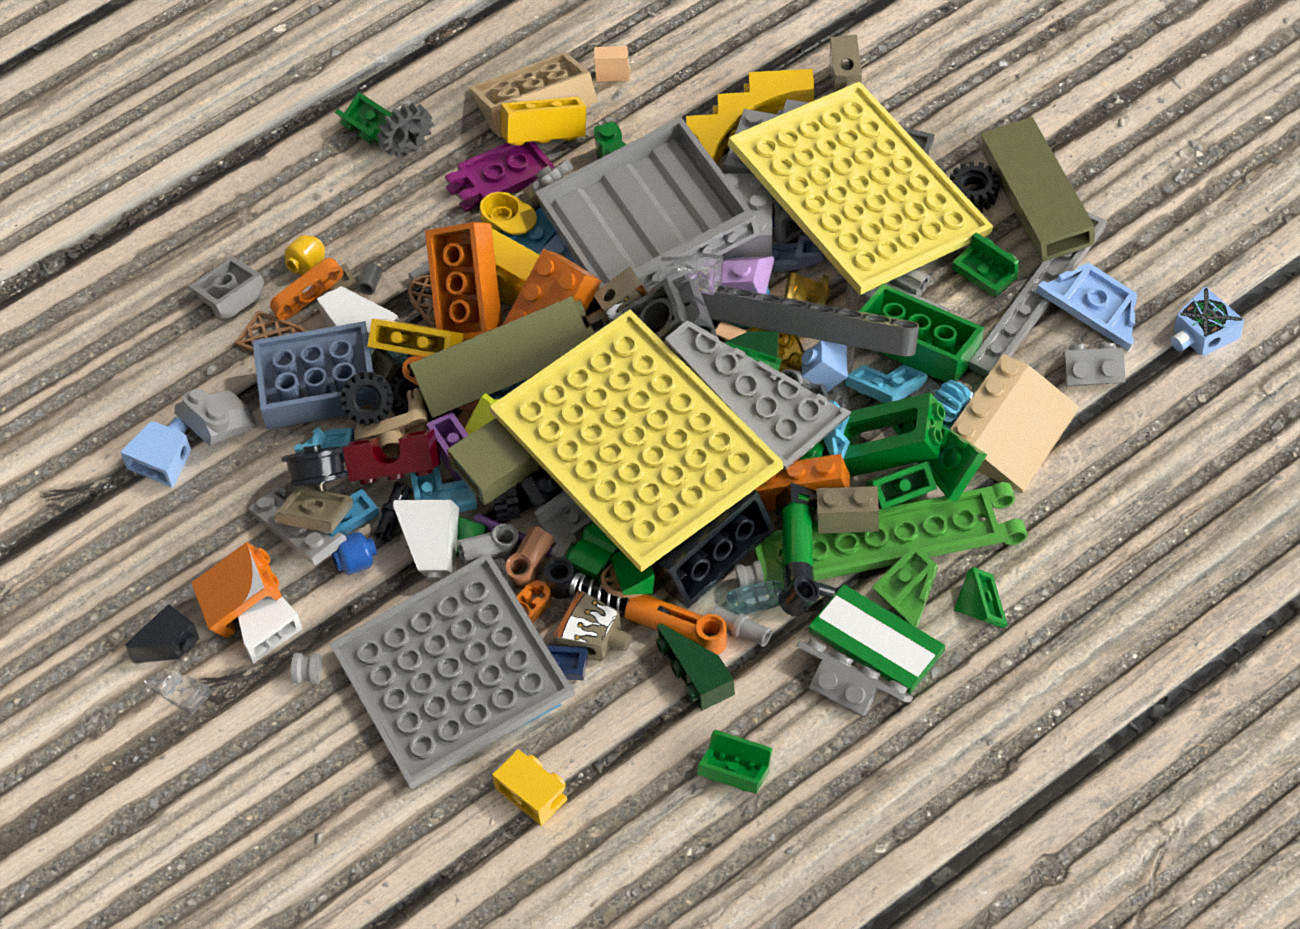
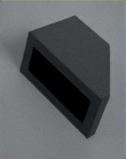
M168 604L131 638L125 646L134 663L176 660L185 652L192 650L200 638L194 623Z

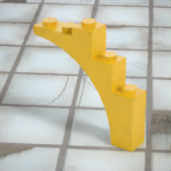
M813 69L749 72V83L744 84V93L718 94V105H713L712 115L686 116V124L718 165L721 157L729 147L727 145L729 137L736 133L744 109L778 114L779 109H784L786 99L808 103L814 101Z

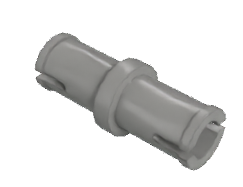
M719 605L713 608L711 614H716L723 618L726 623V630L730 631L732 636L736 638L744 637L760 644L762 647L766 646L772 634L771 628L749 620V617L745 614L737 615L721 608Z

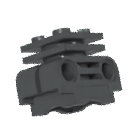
M685 274L674 282L668 278L663 279L647 295L631 302L622 309L623 314L631 310L663 342L668 335L687 320L717 336L698 284Z

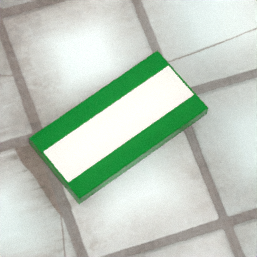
M845 584L808 626L809 633L861 665L880 673V676L889 682L893 680L908 688L906 692L909 694L912 693L945 651V644Z

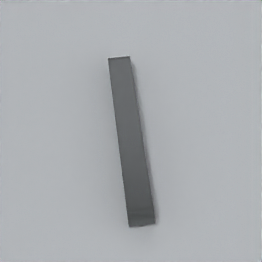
M693 280L698 284L704 303L713 320L778 331L780 333L899 356H913L916 354L919 325L912 321Z

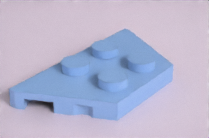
M1090 263L1077 267L1075 271L1062 273L1051 282L1046 283L1043 281L1038 285L1036 293L1116 344L1124 347L1127 351L1130 350L1134 342L1132 333L1135 324L1134 307L1137 298L1136 292Z

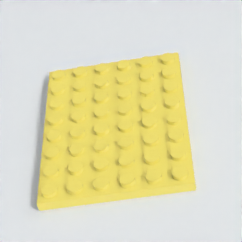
M857 82L729 137L727 145L859 295L970 244L971 236L975 232L983 237L992 232L993 225L861 82Z
M631 310L619 316L490 406L493 416L641 572L783 469V461Z

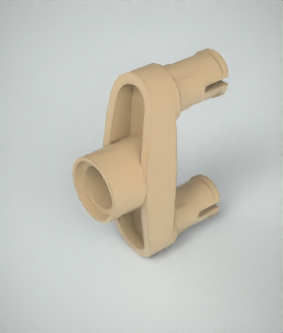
M420 388L413 389V392L411 390L407 391V413L382 420L376 424L364 425L356 423L354 441L379 438L380 448L386 456H399L400 445L398 439L406 433L427 430L426 424L429 423V413L426 411L425 399ZM368 405L362 406L363 409H372Z

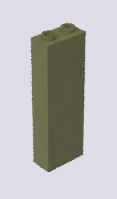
M1033 117L981 133L983 154L992 167V171L995 170L997 172L999 184L1042 262L1095 245L1094 224Z
M573 296L411 363L410 366L432 418L480 399L485 393L488 395L536 375L595 334L592 326L586 328L582 317L587 316L581 300L575 301Z
M496 418L447 449L451 467L484 505L542 468Z

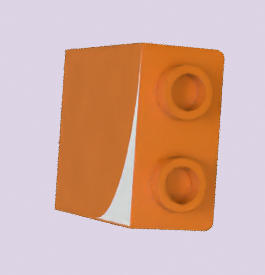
M246 542L191 582L208 629L228 638L236 632L232 623L235 618L266 596L276 601L282 597L278 588L280 585L279 580L270 568L269 563L271 560L264 549L256 548Z

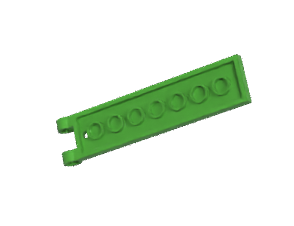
M1001 482L990 487L963 492L958 501L948 500L946 496L893 506L883 510L879 509V532L818 534V522L812 523L814 581L895 565L915 544L929 557H935L1002 542L1008 545L1022 543L1028 537L1023 520L1011 519L998 524L992 505L995 508H1006L1015 502L1016 498L1010 483ZM984 517L986 520L979 521L978 519ZM781 529L771 533L754 549L757 561H760L765 592L784 588Z

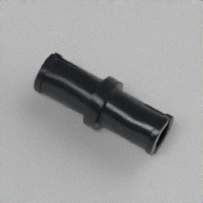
M402 482L394 483L388 502L382 506V516L374 531V536L377 539L380 538L381 534H384L381 541L390 542L399 521L393 507L394 500H407L409 494H411L412 489L408 485L402 490L404 486Z

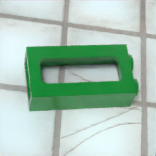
M929 392L851 411L844 431L845 437L850 441L844 457L850 477L938 458L940 444L943 441L944 406ZM917 420L916 428L912 432L859 444L860 434L863 432Z

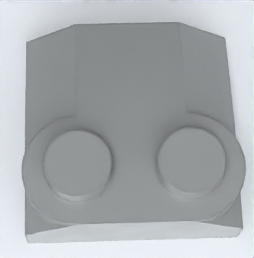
M231 256L218 267L188 285L191 292L213 309L216 317L230 319L249 304L259 300L263 294L264 280L260 273Z
M194 389L186 392L183 395L182 402L175 405L174 414L209 446L254 429L256 426L249 407L232 391L207 394L203 390Z

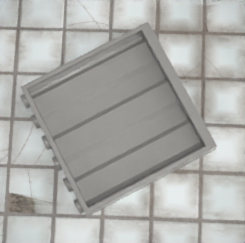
M681 117L535 192L542 211L577 264L602 280L598 290L630 266L642 283L645 291L649 293L663 279L668 278L672 281L760 235L755 215Z

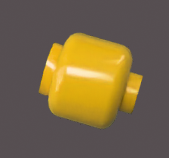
M299 236L284 250L285 265L292 273L304 275L325 259L323 243L315 236Z

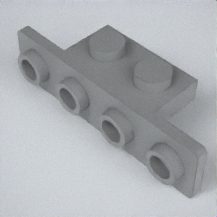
M809 639L808 643L798 641L796 647L822 659L809 688L862 716L867 715L879 689L904 702L911 703L913 696L906 693L908 689L906 686L890 680L889 684L879 680L880 673L866 666H863L862 670L852 666L853 659L836 652L835 657L825 652L827 646L818 641Z

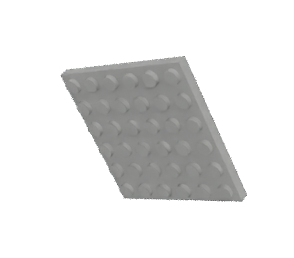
M489 553L330 643L411 790L575 695L567 678Z

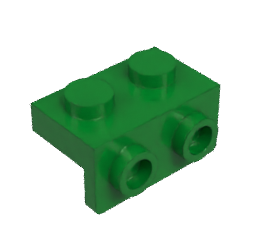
M360 92L357 93L345 112L338 108L334 112L342 118L339 122L351 132L355 128L360 131L358 136L369 144H372L373 141L379 142L377 134L382 132L379 125L386 123L385 116L390 117L392 115L391 112Z
M975 232L971 236V246L952 262V269L996 298L1017 279L1019 261L1013 254L1005 252L996 246L989 238Z
M714 730L711 734L709 748L698 764L697 775L708 778L711 781L736 787L742 791L757 794L769 773L772 748Z

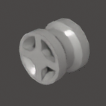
M754 561L749 566L735 565L736 578L741 595L747 594L752 589L758 591L765 590L760 561Z
M294 653L291 662L292 682L300 684L302 681H309L311 684H319L322 672L321 655L313 653L311 656H304L302 653Z

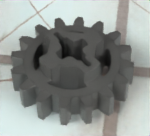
M411 103L408 108L403 104L400 111L393 109V114L390 117L385 116L386 123L379 125L382 132L377 134L379 138L378 143L390 156L395 154L396 157H400L402 152L407 156L411 149L417 151L420 143H426L424 137L431 135L432 132L429 128L434 126L431 121L432 116L421 104L416 106L415 103Z

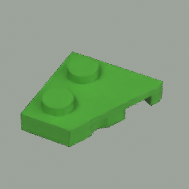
M915 544L872 587L900 616L911 625L917 627L938 566Z

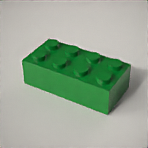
M882 284L860 309V312L917 323L919 330L915 355L899 356L883 352L878 353L946 383L950 380L957 382L969 367L970 360L982 344L984 327L885 284Z

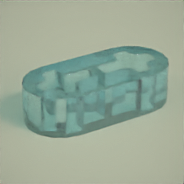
M772 580L733 589L726 596L729 610L740 615L779 606L778 597L783 590L781 582Z

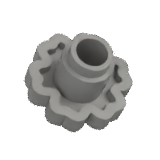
M568 159L552 169L548 165L535 174L537 179L527 185L522 191L528 199L536 195V191L563 178L574 167Z

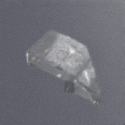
M178 669L170 671L168 677L158 680L150 677L144 681L147 687L156 694L191 715L212 694L208 685L187 675L182 676Z

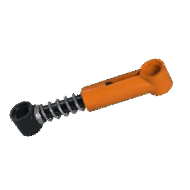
M554 558L545 565L546 584L549 586L551 596L554 598L565 599L572 595L575 596L577 591L580 590L613 609H617L619 613L625 612V619L656 631L657 625L663 624L717 655L726 649V623L722 617L716 614H706L703 616L647 594L633 598L614 596L606 592L600 583L595 582V578L592 580L586 579V575L580 574L578 570L574 569L571 561L566 558ZM711 633L717 634V635H715V636H707L708 634H711Z

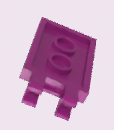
M534 141L525 142L523 145L504 143L457 164L458 171L451 172L445 176L449 183L446 189L451 195L458 193L462 199L459 206L464 212H468L490 193L506 192L512 194L536 180L535 174L548 165L551 169L555 166Z

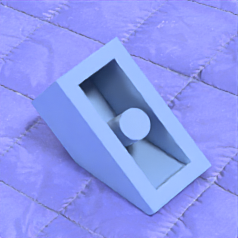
M820 341L812 348L807 349L802 355V377L814 384L825 385L826 391L829 392L848 377L847 345Z

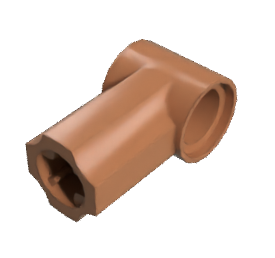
M530 526L517 552L506 561V572L514 586L519 589H524L527 584L537 580V571L555 540L544 529ZM527 568V571L522 575H515L518 569Z

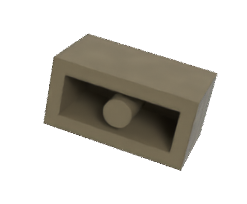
M878 486L817 488L818 534L879 532Z

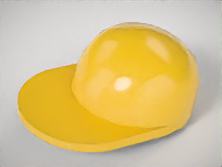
M494 192L485 196L481 201L480 218L482 223H491V228L498 232L503 231L512 235H521L531 231L536 225L537 215L535 210L514 195L506 192Z

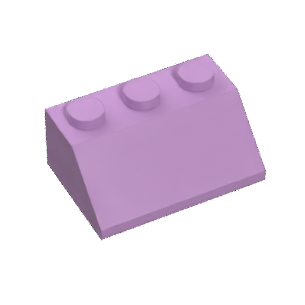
M773 256L712 259L685 273V275L695 281L766 294L774 258Z

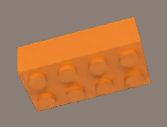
M471 222L425 230L436 328L464 333L463 341H466L502 326L491 223Z
M543 249L503 325L573 296L575 301L581 300L586 312L602 280L562 255Z

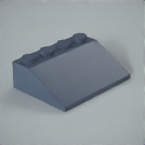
M366 321L253 340L260 409L266 429L347 415L345 411L343 412L340 402L344 384L354 374L356 375L363 371L374 372L371 349L367 347L369 337ZM371 387L359 389L355 397L357 404L361 408L364 405L373 408L379 400L377 392Z

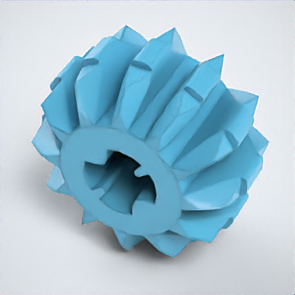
M954 380L943 383L934 395L936 400L944 406L945 419L943 420V425L949 429L974 396V393L968 387Z

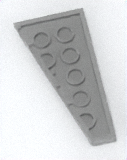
M688 320L665 338L664 343L783 461L784 471L851 415V411L834 405L827 401L828 398L819 393L816 395L802 387L801 383L761 361L757 362L745 355L744 351L730 347L721 342L717 336Z

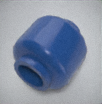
M355 532L346 535L347 540L342 542L338 549L331 554L337 571L342 570L346 575H352L371 568L373 565L372 556L377 555V550L372 538L366 539L361 532Z

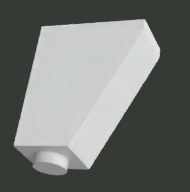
M342 286L317 298L321 316L329 327L366 321L369 337L372 318L399 322V318L395 313Z
M394 500V510L418 571L427 577V580L437 582L454 573L456 568L459 507L452 500Z
M266 596L238 616L244 645L253 664L302 630L297 612L283 597L276 601Z

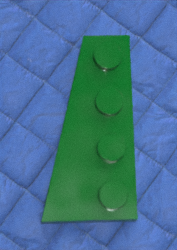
M917 420L893 425L892 428L898 435L909 433L916 428ZM942 424L943 441L940 444L939 457L925 461H928L935 483L946 498L958 501L988 454Z

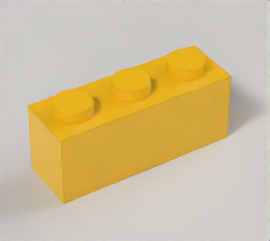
M579 97L501 103V135L507 143L512 145H523L525 142L530 141L548 143L551 139L572 141L577 139V137L586 136V105Z
M372 318L367 347L428 357L461 343L464 333Z

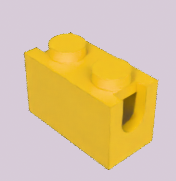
M519 749L492 774L495 790L540 826L567 801V796L562 793L566 786L563 779L554 772L548 773L543 769L542 764L532 754L527 756Z

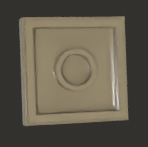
M298 486L275 513V523L332 533L352 508L353 497Z

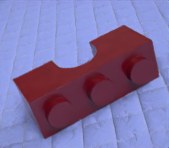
M434 429L410 432L398 439L400 445L399 458L386 456L380 448L379 438L348 443L343 447V454L349 473V482L359 481L361 485L376 482L379 477L387 476L388 480H397L404 478L405 473L415 472L416 476L433 473V469L441 463Z

